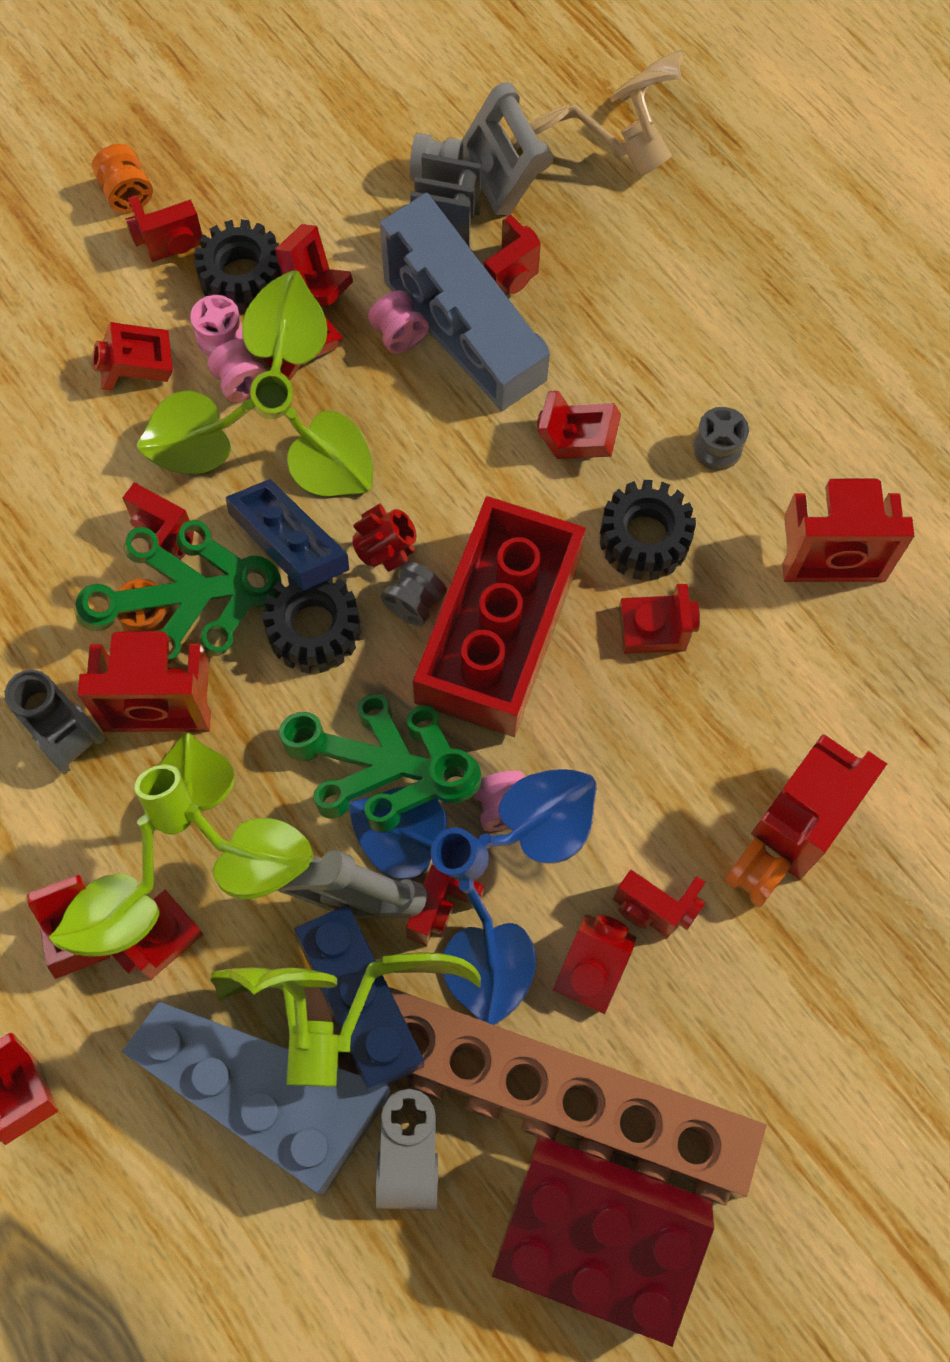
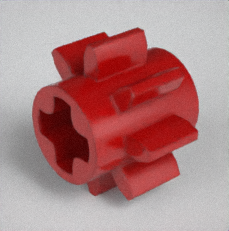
M378 504L361 514L362 519L353 524L357 532L354 533L352 538L354 550L360 560L374 568L383 563L388 572L408 561L407 556L415 552L412 544L416 542L417 538L415 526L409 516L399 509H393L386 513L382 504Z

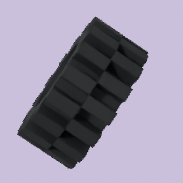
M241 219L240 227H234L233 220L224 221L226 230L220 231L217 225L210 228L212 238L204 234L199 239L201 248L195 247L194 256L196 261L194 263L204 296H225L237 305L239 314H245L247 306L250 305L257 294L270 282L283 275L275 252L279 242L276 243L275 235L271 231L265 233V227L259 223H256L252 230L249 220ZM238 259H249L258 263L256 268L242 275H230L222 271L227 264Z
M643 480L642 489L639 490L635 481L626 484L625 493L620 489L615 491L611 502L607 501L604 508L599 533L601 534L599 542L601 550L607 549L605 559L609 564L615 560L618 561L616 571L624 575L628 567L634 569L633 579L641 580L643 572H649L650 580L659 579L661 570H664L667 576L675 571L676 565L679 564L681 566L686 559L696 527V518H691L693 508L690 502L682 505L684 494L679 490L670 496L668 494L670 484L661 482L659 490L652 489L653 480ZM650 517L664 525L666 537L656 544L641 543L630 536L627 525L634 518Z
M287 576L289 585L284 587L279 581L273 587L275 597L267 595L264 602L267 612L263 611V623L273 653L278 659L283 657L285 665L292 669L296 663L299 664L301 672L311 673V665H318L320 673L329 671L327 663L330 661H334L338 667L345 662L343 654L347 652L352 655L356 649L355 639H360V617L353 592H348L347 584L340 578L336 583H333V578L322 584L303 591ZM311 606L325 608L333 617L331 627L325 634L314 638H306L294 631L292 622L300 610Z

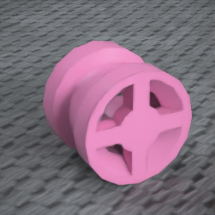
M393 291L382 296L374 303L368 313L369 323L377 332L383 333V344L391 353H402L413 348L421 342L429 329V323L420 312L414 311V301L406 291Z
M211 295L197 301L193 306L190 319L195 331L198 347L204 354L210 356L221 344L230 340L243 339L238 307L231 299L222 295Z
M243 339L230 340L221 344L212 352L207 362L211 374L216 379L221 380V391L230 402H242L250 399L253 380L259 374L267 371L264 365L255 361L256 356L247 350Z
M517 770L504 771L482 778L480 788L473 796L482 805L483 812L479 820L484 831L492 832L510 829L500 818L499 804L506 791L518 780L525 777L523 772Z

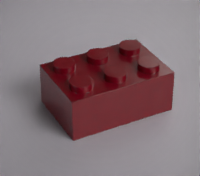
M538 1135L499 1248L492 1277L673 1347L714 1231L712 1200Z

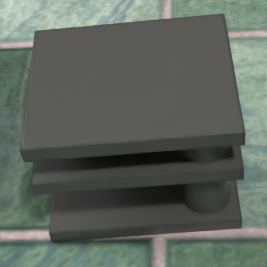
M423 153L421 157L422 178H415V192L411 191L410 202L428 192L470 248L471 219L474 218V215H480L481 164Z

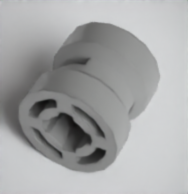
M416 133L411 150L410 180L415 181L416 177L422 178L421 157L423 153L463 160V139L449 137L444 142L434 140L429 134Z

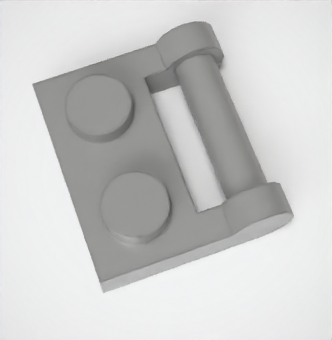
M509 82L498 84L493 88L463 137V156L466 161L481 164V189L496 215H511L536 175L546 170L554 160V155L546 142L539 141L519 106L520 96L512 83ZM503 116L523 150L521 157L518 156L500 124Z
M337 850L328 851L323 858L314 857L309 867L302 874L277 890L330 911L348 904L355 919L414 917L423 910L427 901V892L423 885L408 879L398 882L356 865L350 855Z

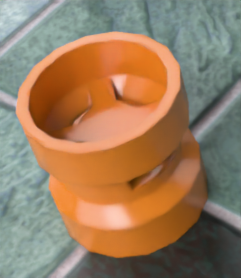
M112 144L104 147L93 158V172L98 182L104 187L105 197L113 210L129 213L132 211L127 198L137 195L142 207L152 198V185L147 175L141 170V164L135 150L130 146Z

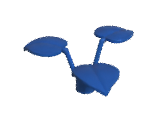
M557 769L538 772L518 780L506 791L499 804L501 820L507 827L513 830L506 835L490 836L485 833L476 838L461 828L446 829V813L441 802L436 798L400 814L399 824L391 831L377 832L369 826L364 812L365 803L369 798L355 800L350 803V816L356 837L365 854L380 871L396 879H415L427 871L432 859L434 866L439 871L459 881V888L465 892L482 922L483 929L467 927L460 930L451 938L444 950V954L456 956L471 963L479 972L481 983L479 988L465 978L450 974H444V979L454 997L479 1020L496 1025L508 1017L520 1005L529 991L534 978L536 953L530 936L521 926L514 923H506L495 928L493 927V920L477 893L473 881L485 872L489 861L487 850L490 847L507 846L520 841L523 852L530 859L544 864H557L576 855L586 843L593 824L597 783L593 776L587 773ZM407 786L394 788L383 793L391 795ZM387 808L380 809L374 816H386L391 810Z

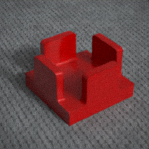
M829 479L825 487L828 517H808L806 494H793L784 517L787 554L782 563L784 582H886L915 537L912 517H903L900 493H888L883 502L882 485L879 479Z
M114 632L111 635L109 655L102 644H90L87 674H79L77 695L103 732L210 731L211 710L207 704L209 661L202 644H189L188 671L185 673L182 668H168L169 638L165 632Z
M822 734L751 832L752 836L759 838L770 849L792 862L793 864L788 872L801 880L829 849L885 769L887 763L870 751H867L862 758H859L828 736Z

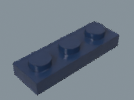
M271 479L225 497L228 514L303 591L349 571L347 553Z
M348 904L294 928L297 941L311 970L337 977V987L319 988L340 1032L368 964L376 961ZM383 975L377 977L372 984L352 1033L350 1054L369 1094L423 1068L425 1062Z

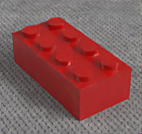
M489 496L485 497L413 678L414 704L430 706L443 714L515 738L580 561L586 527Z

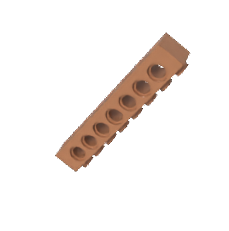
M305 987L307 1021L334 1022L333 1034L339 1035V1028L320 988ZM389 987L408 1028L422 1031L429 1039V1046L422 1055L425 1061L424 1067L407 1075V1077L412 1078L409 1085L410 1089L418 1090L426 1096L438 1100L443 1099L445 1091L467 1099L465 1109L472 1113L498 1121L500 1113L504 1112L522 1119L521 1130L536 1137L540 1135L554 1141L557 1133L566 1135L580 1141L578 1145V1150L609 1162H612L614 1154L636 1161L634 1171L668 1184L671 1175L694 1183L692 1193L710 1199L712 1202L727 1206L729 1196L735 1199L747 1197L767 1124ZM463 1049H472L478 1052L484 1061L483 1071L476 1078L469 1080L457 1077L450 1067L454 1054ZM342 1052L351 1056L350 1052ZM517 1069L531 1071L539 1082L538 1094L530 1100L514 1098L506 1087L507 1076ZM573 1089L587 1092L594 1102L592 1118L583 1122L571 1119L563 1109L564 1094ZM630 1109L638 1110L647 1117L650 1123V1134L645 1142L635 1143L623 1135L620 1128V1118L624 1111ZM684 1130L697 1132L706 1143V1155L700 1164L687 1162L679 1153L678 1139Z

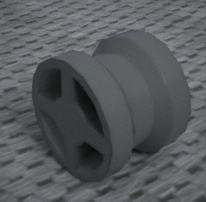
M715 407L701 417L693 444L694 455L699 463L713 470H726L739 461L749 433L748 422L744 416L732 408ZM718 440L727 441L728 444L720 445L716 444L715 442Z
M406 561L398 571V581L395 585H389L381 594V600L400 619L414 626L421 627L430 617V606L443 599L447 593V588L439 577L426 567L413 561Z

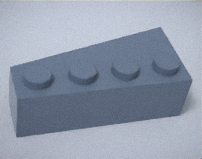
M428 192L380 221L384 283L392 292L402 290L409 294L414 301V311L420 312L429 323L428 331L501 412L547 381L550 352L545 341L532 331Z
M159 1001L122 1050V1053L313 1191L323 1196L392 1094L389 1086H384L369 1094L361 1076L337 1068L336 1087L286 1085L289 1049Z

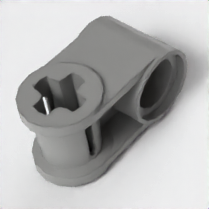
M400 1090L390 1096L383 1106L380 1152L377 1154L376 1209L437 1210L438 1153H435L436 1115L429 1097L418 1090ZM404 1101L415 1102L416 1111L426 1115V1122L417 1124L414 1129V1135L410 1136L402 1135L401 1125L391 1121L392 1112L402 1111Z

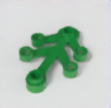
M190 520L185 522L178 532L176 541L179 549L190 556H201L225 574L206 578L160 547L158 538L152 530L138 527L131 530L126 537L124 543L126 556L133 562L147 564L173 583L115 592L106 585L92 584L79 592L74 605V614L79 624L84 628L92 631H102L114 624L118 614L180 605L163 630H158L168 635L169 642L173 647L172 654L168 655V664H170L180 652L182 639L209 600L232 597L219 619L208 623L199 635V644H202L205 653L210 656H220L227 652L232 645L233 632L249 608L264 607L267 595L275 597L273 587L279 581L281 582V575L277 567L264 557L248 556L240 559L211 539V533L206 524L198 520ZM188 531H195L201 535L203 543L192 545L186 541L184 534ZM143 538L149 542L151 550L145 553L137 552L132 547L131 542L134 539ZM250 573L261 575L265 585L261 588L253 587L248 582L247 575ZM96 596L102 597L107 601L108 609L104 612H95L89 607L88 600ZM210 631L220 632L225 638V644L221 647L211 645L207 640V633Z
M369 694L363 697L358 703L357 711L362 725L366 729L373 731L381 747L324 733L320 719L310 712H297L288 716L279 728V737L284 750L294 759L309 761L321 755L367 767L341 780H328L317 786L314 791V801L319 813L325 818L334 819L344 815L350 807V800L401 777L418 780L391 795L379 793L367 800L364 806L365 816L369 826L377 832L391 831L399 824L400 814L435 798L444 803L466 801L478 791L482 782V774L478 762L466 752L450 748L441 731L438 713L430 706L422 705L413 708L408 713L406 722L410 736L415 741L424 743L431 760L409 753L392 721L389 702L386 697L380 694ZM382 709L377 715H368L371 710ZM422 721L432 722L430 725L423 728L416 726L418 723ZM451 777H462L457 781L447 782ZM329 796H340L334 803H324L325 799ZM387 808L391 810L386 816H374L380 809Z

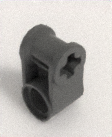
M33 669L21 671L14 675L7 683L4 692L5 701L9 709L32 734L33 741L63 775L70 771L69 764L93 744L101 746L107 741L77 704H73L50 677L42 671ZM36 693H47L46 700L40 707L31 710L25 709L26 702L31 696Z

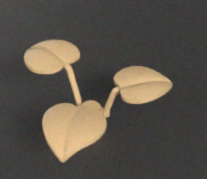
M682 50L658 59L640 74L624 83L609 98L613 103L617 99L621 101L630 95L639 118L621 131L625 139L622 142L617 140L579 106H570L569 103L538 117L530 125L535 134L538 135L557 122L578 118L612 146L619 158L628 154L638 174L643 176L662 165L672 156L657 127L651 120L644 95L651 84L675 79L681 80V64L685 55ZM515 138L512 145L517 151L520 145Z

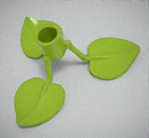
M296 270L283 274L265 286L250 303L243 318L242 335L247 350L256 357H273L271 370L259 374L253 380L250 399L243 401L242 405L231 414L219 420L218 408L208 396L195 391L176 392L165 398L157 406L137 443L139 452L161 468L188 475L208 473L221 466L231 452L230 441L222 429L231 426L249 411L254 410L258 415L266 419H277L285 416L294 429L302 436L296 439L289 447L287 464L293 480L305 491L314 495L329 497L365 494L372 487L373 463L370 450L362 432L352 420L338 412L322 411L314 417L308 429L297 416L296 410L291 407L293 387L289 379L280 373L282 359L294 365L305 364L321 352L327 338V322L323 310L308 289L302 275Z
M185 732L160 765L145 770L137 778L134 785L135 793L145 812V815L137 821L142 831L143 877L141 883L138 884L135 878L126 874L105 875L94 880L73 899L60 925L49 936V939L56 947L72 954L106 956L132 947L150 932L159 917L157 904L146 896L154 887L153 831L155 829L172 835L184 831L190 826L191 822H194L217 850L224 852L213 866V876L216 883L223 892L240 899H254L269 895L294 880L313 861L312 848L306 837L288 823L272 818H257L241 823L233 833L231 842L220 837L202 816L201 811L214 808L228 796L235 783V772L230 762L223 755L208 748L193 735Z
M419 952L383 956L381 960L368 964L339 1035L333 1034L334 1022L307 1021L304 987H337V977L294 967L273 970L248 967L211 972L210 981L215 986L219 1001L246 990L251 991L254 995L267 987H275L282 990L290 1033L286 1085L336 1087L338 1052H350L352 1033L372 984L377 977L389 973L450 974L465 978L479 988L481 977L471 963L447 954Z

